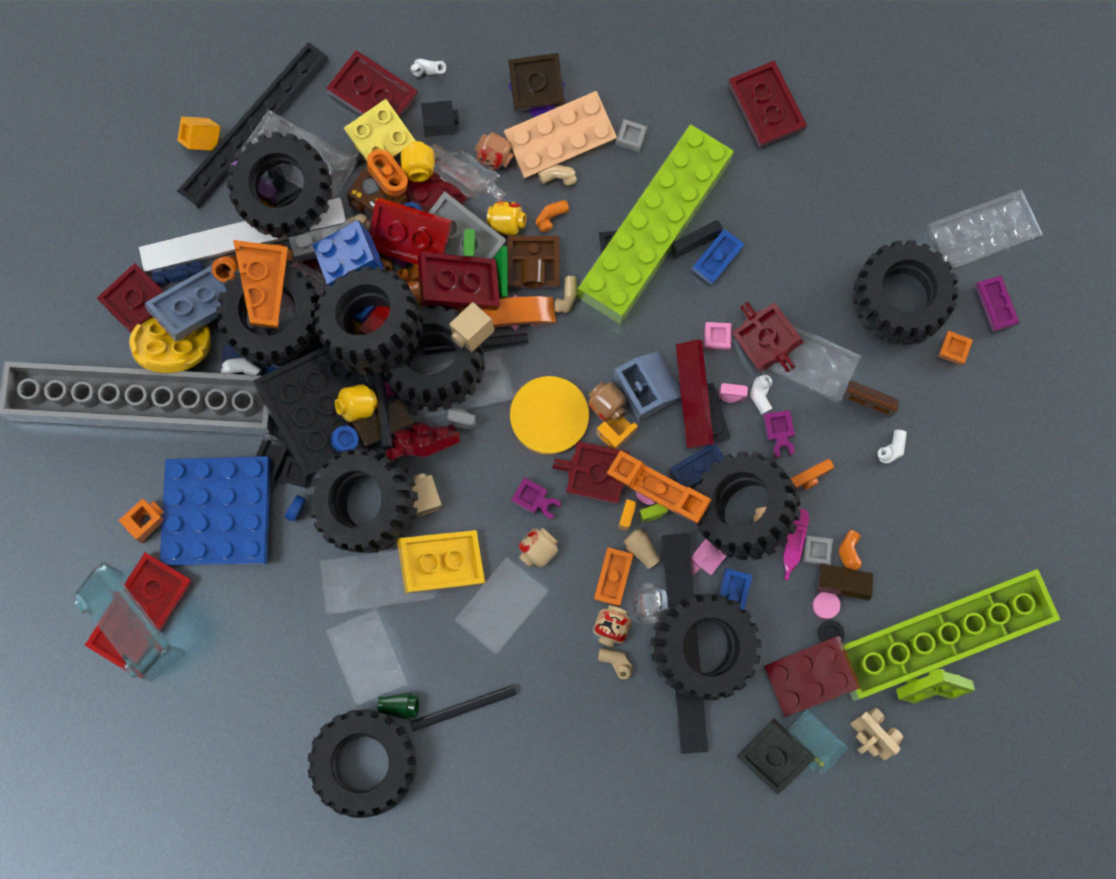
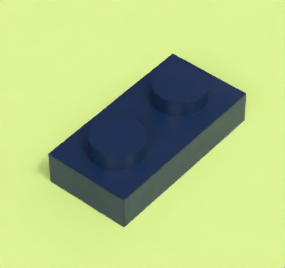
M714 442V445L706 446L669 468V472L677 483L686 488H691L702 481L700 476L704 471L708 473L712 469L710 466L715 461L718 463L723 462L724 456Z

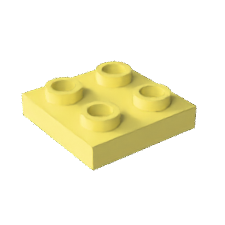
M386 99L344 127L345 132L365 161H367V157L372 151L378 149L389 152L395 158L401 154L403 148L415 141Z

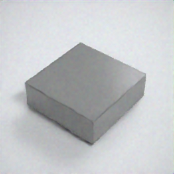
M624 119L615 145L640 152L648 127Z
M806 535L802 563L831 565L833 539Z

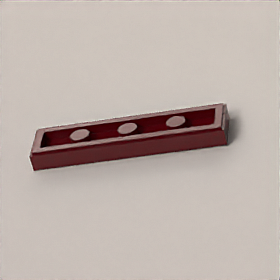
M696 339L675 344L687 448L693 449L714 445L702 340Z

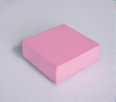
M705 322L704 350L730 351L732 323Z

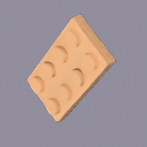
M597 91L503 131L506 140L512 145V154L524 179L617 138Z

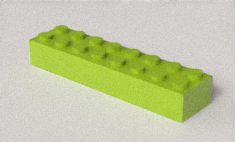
M690 124L578 287L577 298L621 325L671 251L673 242L680 238L730 164L734 151Z
M1033 570L845 644L844 648L861 688L850 692L852 700L862 699L1061 620L1039 570Z

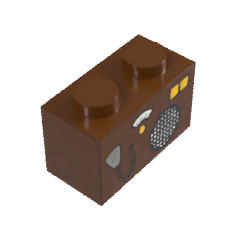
M365 169L361 171L346 192L349 206L358 213L364 211L371 216V220L375 200L378 198L401 205L408 202L407 196L404 193L400 196L386 194L372 175Z

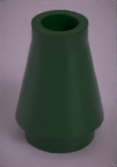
M410 692L379 697L377 710L378 712L410 720L411 717L417 718L419 713V696L413 695Z

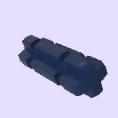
M198 260L190 262L191 265L185 263L168 267L166 271H163V269L155 270L152 272L153 281L159 286L167 284V281L172 283L190 278L191 275L204 270V266Z

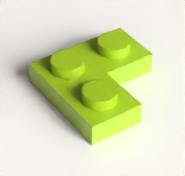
M943 669L933 670L928 673L929 676L921 679L908 680L906 685L896 689L898 699L913 704L935 695L953 700L975 691L973 680L961 677L958 674L945 672Z

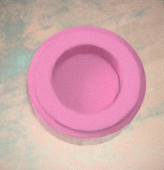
M822 592L812 602L813 612L821 619H831L840 611V600L835 594Z

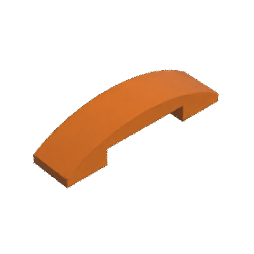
M553 297L499 299L500 307L496 311L481 309L492 319L494 328L522 324L537 326L556 323ZM456 307L452 309L459 311L460 314L466 308Z
M621 450L607 472L609 476L637 493L697 524L712 501L690 487L686 488L649 468L643 462Z

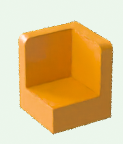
M181 116L177 141L188 149L213 150L218 144L220 126L209 118Z
M622 416L617 421L610 419L607 423L604 421L597 427L596 435L609 448L618 449L637 431L638 425L635 422L630 424Z

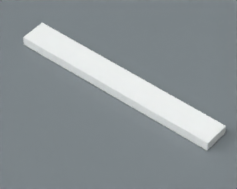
M340 198L328 200L327 204L330 207L327 213L322 212L319 216L322 220L317 225L313 222L308 226L310 229L308 232L341 225L346 221L342 200ZM246 221L141 246L139 250L143 270L148 274L159 269L164 270L176 265L235 252L233 240L270 244L289 238L286 235H282L281 238H274L270 234L264 235L254 227L252 228ZM301 231L296 232V235L303 234Z

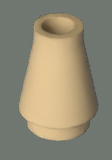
M638 528L623 540L627 545L625 548L645 564L648 569L661 560L647 532H643L641 528Z

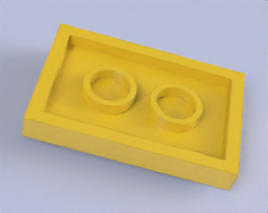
M477 530L406 537L397 540L405 594L482 585L485 583Z

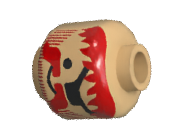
M543 527L540 530L533 528L518 544V548L522 552L519 558L530 568L534 564L542 568L557 554L558 548L556 544L558 541Z
M608 605L607 609L599 611L593 627V633L600 638L598 641L600 644L614 648L615 643L623 644L626 642L632 626V620L628 617L629 612Z

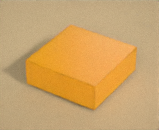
M626 500L618 529L623 531L629 530L636 507L635 501Z

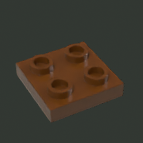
M508 236V289L559 288V236Z

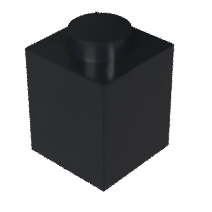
M452 100L421 103L425 137L455 134L454 125H459L458 109L453 110Z

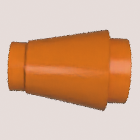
M227 255L213 262L212 274L217 280L226 282L228 279L232 281L236 278L234 272L238 270L237 257Z

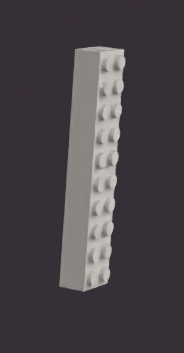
M4 362L0 393V415L8 421L265 435V433L272 435L273 419L253 383L255 379L261 376L185 371L158 373L147 369Z

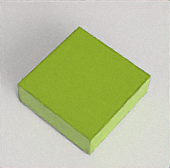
M656 504L640 510L638 515L641 523L644 524L666 516L668 509Z

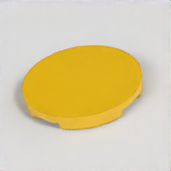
M151 318L141 325H136L130 335L129 344L134 360L143 368L158 373H174L187 370L201 362L210 350L211 336L209 327L206 324L176 342L154 318Z
M545 376L533 379L520 388L512 401L510 422L513 432L523 446L535 453L556 455L567 451L577 445V442L583 438L587 430L589 421L587 401L582 392L573 383L563 378Z

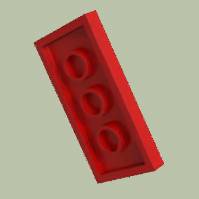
M144 552L84 646L128 673L133 674L192 580Z

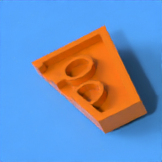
M233 240L250 325L278 328L288 247Z

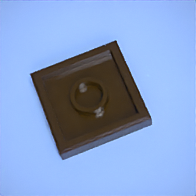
M559 53L508 59L515 112L565 104Z

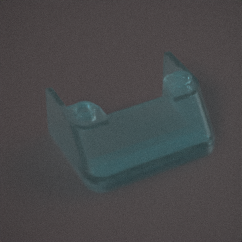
M102 562L93 569L74 593L77 598L74 604L83 614L87 612L118 651L126 662L123 667L132 678L138 676L140 679L152 682L186 653L182 649L172 646L121 582L120 578L124 576L122 571Z

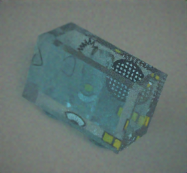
M807 709L803 710L786 728L815 756L814 760L808 765L815 773L818 771L826 773L848 749L842 741Z

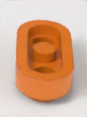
M381 149L372 151L367 157L369 173L386 194L390 196L402 195L406 191L408 183L405 172L389 152Z

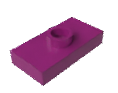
M1002 275L975 284L993 332L1010 328L1020 323Z

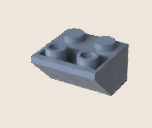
M659 352L636 357L614 369L613 379L628 398L627 403L638 422L681 399L680 387Z

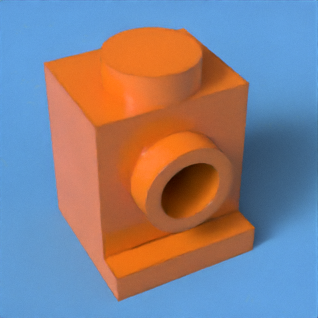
M142 498L118 521L137 541L143 544L146 538L162 525L164 519L161 515L164 511L154 501L149 504ZM150 516L151 520L143 525V518Z

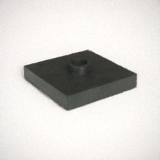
M774 718L737 756L777 794L785 789L815 758L804 745Z

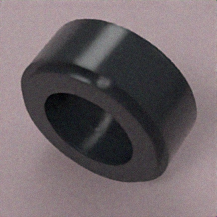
M834 620L821 623L816 631V638L819 643L840 636L841 641H843L845 636L842 625Z

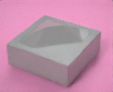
M462 409L449 410L447 417L449 425L474 430L476 424L475 415H471Z

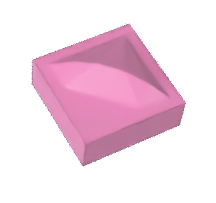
M723 383L719 388V399L728 403L744 402L747 397L748 387Z
M705 539L692 555L691 560L711 576L726 555Z

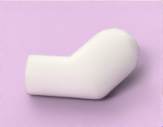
M417 59L411 66V72L416 77H421L423 73L426 75L443 74L446 71V65L443 61L434 62Z
M245 358L227 359L222 364L223 368L221 369V374L243 372L246 375L260 376L262 373L261 368Z
M766 374L754 380L750 391V397L761 415L773 409L766 398L769 387L772 386V379Z
M894 430L892 444L884 448L881 447L878 450L877 455L882 463H892L904 455L906 431Z

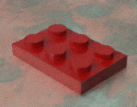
M378 198L375 200L369 234L372 236L378 253L418 265V255L420 252L446 254L452 220Z

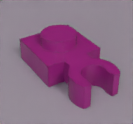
M790 410L764 414L763 421L767 442L775 441L776 444L773 448L775 459L780 457L779 448L781 447L788 450L789 457L793 456L794 446L788 441V438L795 436Z
M525 477L511 499L512 503L533 515L537 509L542 510L544 517L549 520H553L554 515L548 512V506L555 505L558 508L561 507L559 500L545 498L547 494L546 489Z

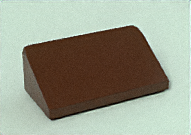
M851 380L848 382L843 395L844 399L889 417L893 416L899 408V400L897 398Z

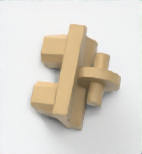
M874 708L868 713L867 711L855 718L850 725L858 732L855 737L862 743L857 751L863 754L868 750L874 757L879 755L885 761L900 751L901 748L898 745L902 741L903 735L896 728L892 727L885 732L880 727V723L885 718L878 708Z

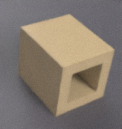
M473 302L449 323L453 341L459 347L465 346L471 352L495 331L492 319Z
M424 473L413 476L416 485L412 487V490L418 492V501H414V508H418L417 518L442 510L443 508L432 475L426 476Z

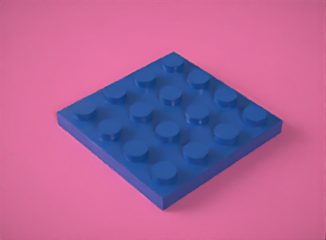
M265 456L165 459L164 513L162 514L164 521L161 528L160 561L167 566L267 565L271 458Z

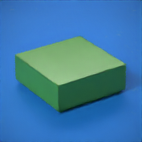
M475 229L464 230V256L475 257Z

